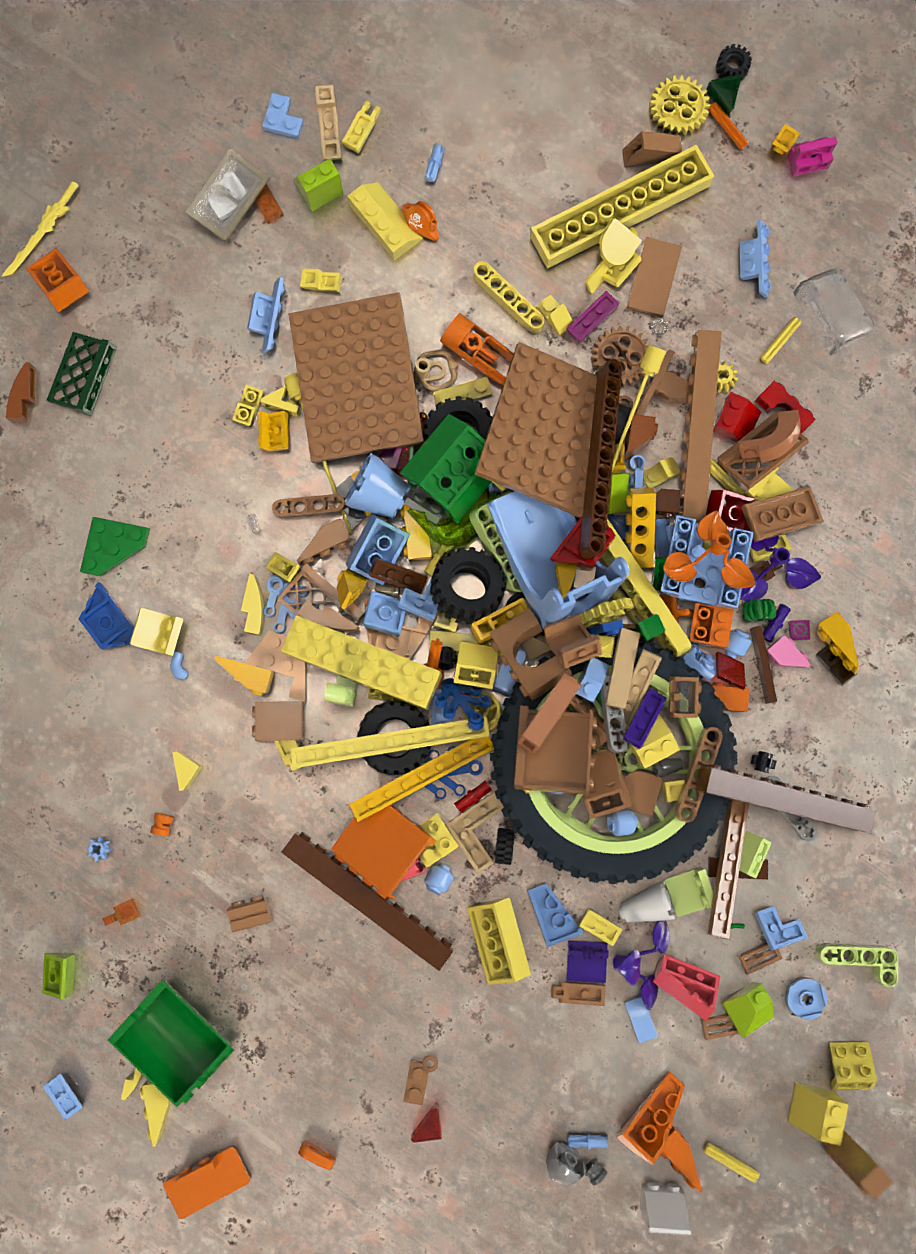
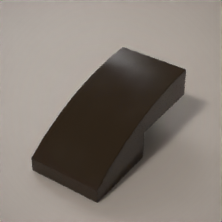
M829 644L816 654L825 668L841 686L857 675V673L854 674L851 670L848 671L844 667L843 660L831 652Z

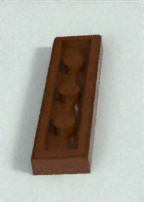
M762 627L750 628L765 704L777 702Z

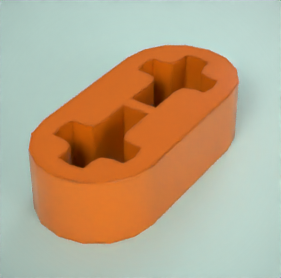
M303 1142L298 1151L302 1158L327 1170H331L336 1162L335 1156L308 1142Z

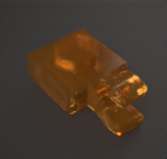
M132 898L113 907L115 913L103 918L105 926L119 920L120 925H123L140 917L134 899Z

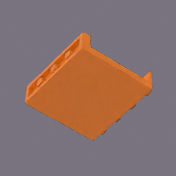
M389 805L359 822L354 817L331 850L336 853L334 857L337 860L350 865L348 867L350 871L356 875L358 873L361 874L363 882L370 887L374 885L377 888L376 892L381 897L394 899L396 896L392 893L426 846L432 847L436 840L394 806Z

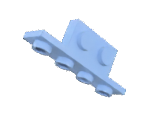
M760 219L757 220L758 238L740 242V278L747 280L759 277V293L766 298L768 297V291L771 290L770 280L768 279L770 263L767 257L770 254V247L767 243L769 227Z
M281 277L274 282L272 297L258 292L253 294L247 330L264 335L261 351L264 354L273 348L275 342L273 333L278 326L276 317L281 309L279 301L285 289V285H283L284 278Z

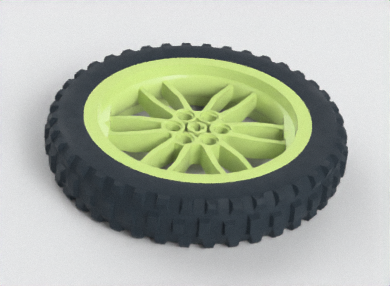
M609 636L615 639L612 658L594 657L609 665L606 676L611 674L618 636ZM650 641L638 642L634 667L643 649L662 657L648 689L651 688L667 698L663 705L664 708L669 710L670 676L699 677L702 688L701 693L698 694V701L701 703V712L698 714V718L676 717L687 741V745L679 746L680 750L688 751L689 766L702 730L708 727H716L722 732V741L714 765L722 766V771H726L727 768L735 770L734 765L738 764L737 751L733 750V747L737 745L736 737H734V733L729 729L732 726L729 715L723 712L726 707L719 697H715L714 692L716 690L708 681H703V676L695 668L691 669L686 665L683 658L680 656L674 657L672 650L656 648L655 643ZM555 654L549 658L544 656L539 660L537 666L551 659ZM588 660L569 667L573 675L572 677L577 681ZM516 682L512 687L514 691L511 697L505 698L502 704L504 710L497 723V732L492 734L491 741L494 742V752L490 753V761H493L494 771L491 772V778L497 784L496 798L500 799L504 806L501 811L504 817H509L513 823L511 829L515 834L519 833L524 838L523 844L528 849L532 847L538 852V858L542 861L552 862L553 868L559 871L562 869L567 872L570 871L571 876L578 879L579 877L585 879L589 877V881L594 883L608 880L609 884L624 883L627 880L631 884L637 883V880H642L643 877H646L648 880L661 875L663 870L666 873L673 871L679 865L678 862L685 863L694 855L695 849L700 851L704 847V844L708 841V835L711 837L714 835L719 827L718 820H724L728 809L726 803H731L732 799L704 792L696 817L691 822H683L677 819L674 813L677 802L664 817L657 805H655L654 814L658 820L655 824L643 829L638 821L635 833L618 837L615 835H601L590 829L596 818L590 819L589 817L587 822L582 823L572 817L573 814L571 813L583 794H575L566 812L563 813L553 806L545 791H530L526 794L524 790L515 789L520 706H528L529 710H540L554 688L532 701L529 696L524 697L519 689L521 683ZM680 682L679 712H688L689 682ZM595 698L594 702L591 703L598 714L604 719L602 708ZM569 704V711L577 713V711ZM709 731L707 739L713 742L716 737L715 733ZM608 745L606 747L601 746L596 752L608 749ZM630 745L623 753H615L621 771L624 770L627 774L635 772L637 769L653 771L652 766L643 768L638 761L633 765L629 763L628 757L633 753ZM707 750L701 752V759L706 761L709 758ZM689 768L683 769V770H679V771H677V772H675V773H672V774H686V775H687V772H688V769H689ZM697 769L694 772V777L697 780L699 777L700 769ZM690 788L687 792L690 799L696 796L694 788ZM684 807L681 810V816L687 818L690 811L687 807Z

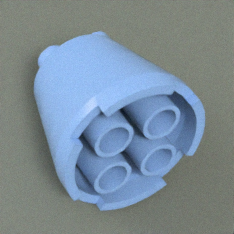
M370 453L362 464L344 502L350 508L393 519L398 509L400 510L404 505L405 499H403V496L407 495L411 486L378 456Z

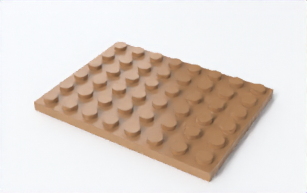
M400 292L288 313L312 463L424 443Z
M518 342L474 474L581 518L583 516L597 375Z

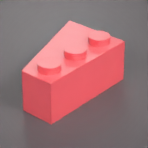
M664 954L656 965L653 982L707 1021L715 1011L720 976Z

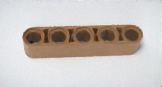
M716 727L705 728L700 734L685 778V784H683L675 807V816L680 821L691 822L696 817L704 792L696 790L698 780L695 779L694 772L700 769L701 766L709 767L710 764H714L722 741V732ZM709 731L715 733L716 737L713 742L707 739ZM703 750H707L709 753V758L706 761H703L700 756ZM690 788L696 790V796L693 799H690L687 795ZM684 807H687L690 811L687 818L681 816V810Z

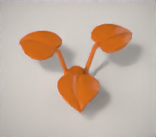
M718 511L706 515L697 526L699 538L711 543L708 550L693 562H691L687 554L674 552L667 557L663 567L664 572L671 579L679 582H688L697 574L693 566L710 552L715 555L724 554L723 564L726 567L721 570V577L728 586L740 589L753 587L756 584L753 574L743 561L732 558L727 562L731 538L729 537L728 528Z

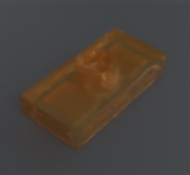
M266 184L255 199V203L267 224H270L283 217L284 214Z

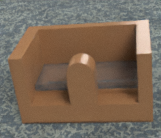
M669 677L668 716L698 718V714L701 712L698 694L701 693L702 688L699 677Z

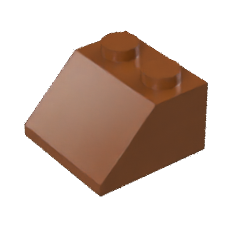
M634 414L626 434L624 461L637 454L649 444L650 440L654 439V435L657 434L658 424L655 423L656 417Z

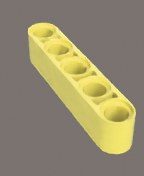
M480 261L474 266V280L529 333L534 335L541 333L545 321L544 316L487 262ZM483 270L486 274L479 275L478 272ZM498 283L500 287L493 288L491 284ZM509 295L513 297V300L508 301L504 297ZM524 308L527 312L519 313L518 309ZM538 321L540 325L533 326L531 322Z

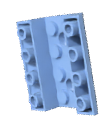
M676 516L668 556L674 552H682L687 554L691 562H693L706 551L702 546L704 541L697 534L699 523H695L696 519ZM737 528L731 531L728 530L731 545L728 547L730 552L727 562L732 558H737L747 565L754 532ZM710 552L693 566L697 574L691 581H675L664 572L660 591L675 598L701 604L738 608L742 588H732L722 580L721 570L726 567L723 564L724 554L715 555ZM696 578L704 580L705 585L703 588L696 587Z

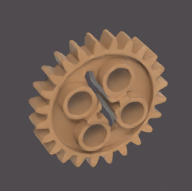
M620 325L618 331L612 327L611 333L605 330L604 336L599 335V341L594 342L596 348H592L591 353L595 354L591 356V360L596 361L593 363L592 368L598 367V369L611 359L618 360L624 370L621 376V386L624 387L625 382L631 386L633 380L636 383L639 382V376L644 378L645 373H642L643 368H640V364L648 346L645 345L648 339L642 340L643 333L636 335V329L629 332V326L622 330ZM626 341L629 346L623 347L620 345V342ZM611 351L613 356L608 357L604 352ZM636 356L639 362H633L630 357Z

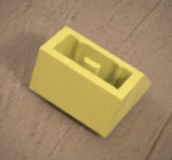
M460 641L454 683L493 689L498 651H495L493 646Z

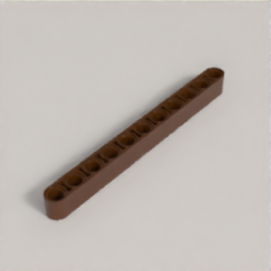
M616 359L606 362L598 369L579 545V552L585 559L593 558L602 553L605 548L622 376L621 363Z

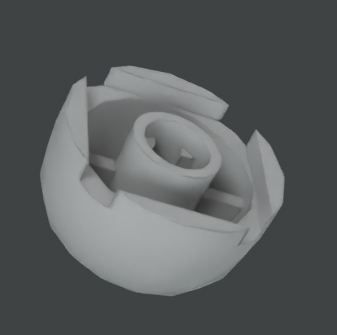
M561 1141L559 1144L557 1142L550 1149L546 1159V1166L549 1176L553 1181L563 1185H572L586 1174L587 1168L584 1160L580 1162L577 1157L579 1154L577 1150L569 1147L565 1142Z

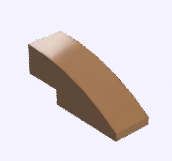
M305 601L297 613L307 620L330 629L341 631H358L360 629L359 626L327 605L320 611Z

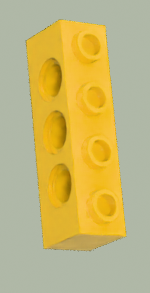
M653 488L630 489V495L626 496V505L629 507V514H626V525H629V532L625 534L626 544H628V550L640 568L654 567L656 492ZM645 507L643 512H636L637 508ZM639 525L644 526V529L641 531L635 530ZM644 544L641 549H635L636 545Z

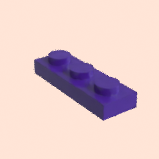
M649 688L622 739L641 749L667 698Z

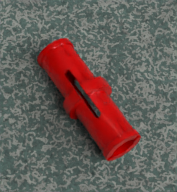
M484 780L473 790H468L467 794L456 801L454 805L462 813L474 803L477 804L478 800L492 791V789Z

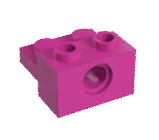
M822 137L812 142L805 141L794 145L787 155L792 176L829 168L834 160L832 151L837 145L836 137Z

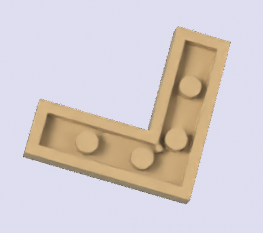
M494 792L445 824L477 874L494 864L473 829L499 813L504 807L500 800L496 798Z

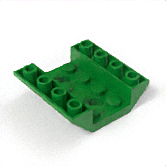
M447 414L400 471V474L413 486L418 485L444 508L443 512L458 524L491 484V481L474 474L485 439L468 424ZM468 447L474 451V456L471 459L465 455V450ZM443 477L448 478L450 481L448 488L441 486V479Z

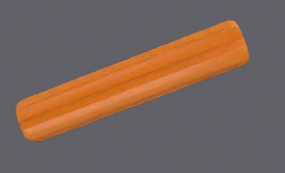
M712 103L709 112L740 150L748 145L747 139L718 103Z

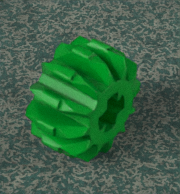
M756 599L743 604L742 611L746 621L762 622L776 617L775 602L771 599Z

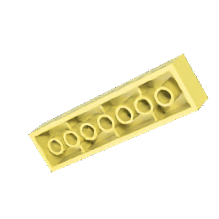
M297 615L281 649V652L285 655L427 711L442 677V673L438 670Z

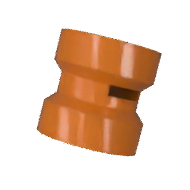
M155 813L153 818L155 822L151 826L150 833L169 837L171 832L170 824L173 823L174 817Z

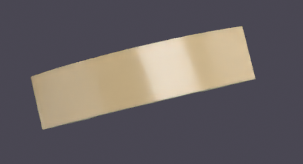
M334 85L315 86L323 161L329 158L331 160L342 159Z

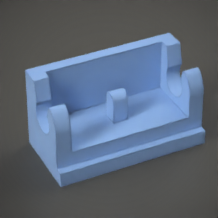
M59 1074L43 1086L64 1120L83 1108L62 1074Z

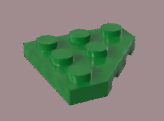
M93 517L80 572L96 576H102L107 573L106 571L121 564L129 556L146 547L150 529Z

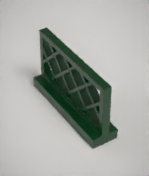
M72 332L46 401L91 416L117 347L109 340H100ZM77 338L82 339L84 345L76 349L75 343ZM99 344L98 351L92 354L89 347ZM87 349L89 356L81 360L78 353ZM75 355L78 362L69 366V358ZM91 360L93 363L92 367L85 371L83 364ZM80 366L82 373L74 377L72 370ZM69 373L71 379L63 383L61 380L62 376ZM85 377V385L79 388L77 381ZM74 384L76 390L67 394L65 388ZM62 390L64 397L59 400L54 399L56 392ZM76 395L79 396L77 406L73 405L70 401V398Z

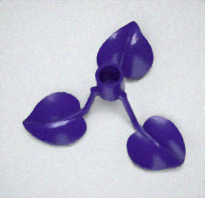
M779 536L754 542L752 538V549L761 551L765 548L767 552H772L769 558L771 564L759 576L755 571L750 570L756 584L753 587L742 588L740 600L750 602L751 600L761 599L768 590V583L761 578L774 566L780 567L784 564V570L788 571L786 580L796 589L807 588L818 581L821 575L806 560L802 558L790 559V553L786 548L777 549L774 547L778 542Z
M657 921L653 928L652 941L655 946L653 949L641 952L632 950L628 955L616 954L613 959L614 969L623 975L629 985H635L639 978L644 981L641 986V997L647 1010H651L657 999L658 985L653 982L654 975H649L647 978L640 974L641 955L654 953L658 950L660 953H664L667 950L670 941V931L666 921Z

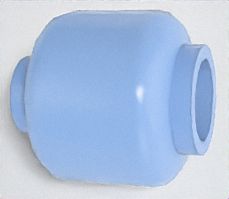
M739 629L730 631L728 648H724L727 650L726 654L733 658L745 656L752 642L749 634Z
M629 809L610 813V816L607 817L608 830L618 837L633 834L638 826L637 816Z
M443 864L431 866L424 880L427 885L426 888L438 895L447 892L453 880V875L449 872L450 868Z

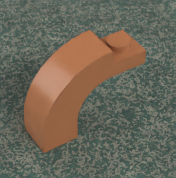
M799 411L778 412V426L769 436L739 441L742 459L760 457L761 463L786 454L796 444L800 435L801 422Z

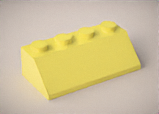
M378 182L363 184L347 196L349 206L394 261L424 239L422 235L409 227L404 213Z
M510 897L495 899L468 907V914L488 985L513 983L531 975Z

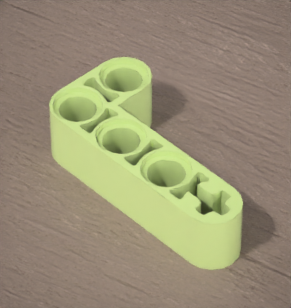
M822 943L815 949L816 957L826 964L874 966V978L876 981L887 987H893L898 982V954L887 946ZM849 950V957L847 959H844V951ZM827 951H829L831 953H834L835 956L832 954H827L825 957L824 953H827ZM869 951V957L864 960L863 953ZM888 951V959L883 960V954ZM889 972L888 979L883 981V974Z

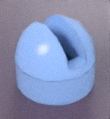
M633 455L629 459V466L633 470H640L645 465V460L641 455ZM634 458H636L637 467L634 465Z

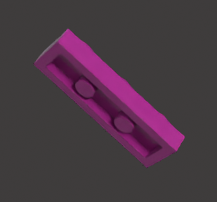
M606 290L566 331L580 344L619 306V302Z

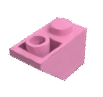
M788 636L779 637L766 649L768 658L775 666L805 668L811 665L807 661L809 660L807 655L802 651L799 652L795 647V642Z

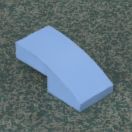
M642 997L625 1002L639 1044L657 1038L658 1036L649 1010L645 1007Z

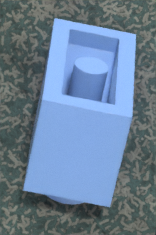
M596 658L589 659L578 679L581 687L576 694L594 702L604 683L609 665Z

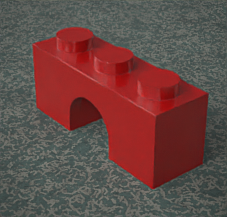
M775 380L755 400L767 414L774 408H783L785 411L798 410L801 434L816 420L810 410L804 409L800 405L799 400L795 396H791L786 391V388Z

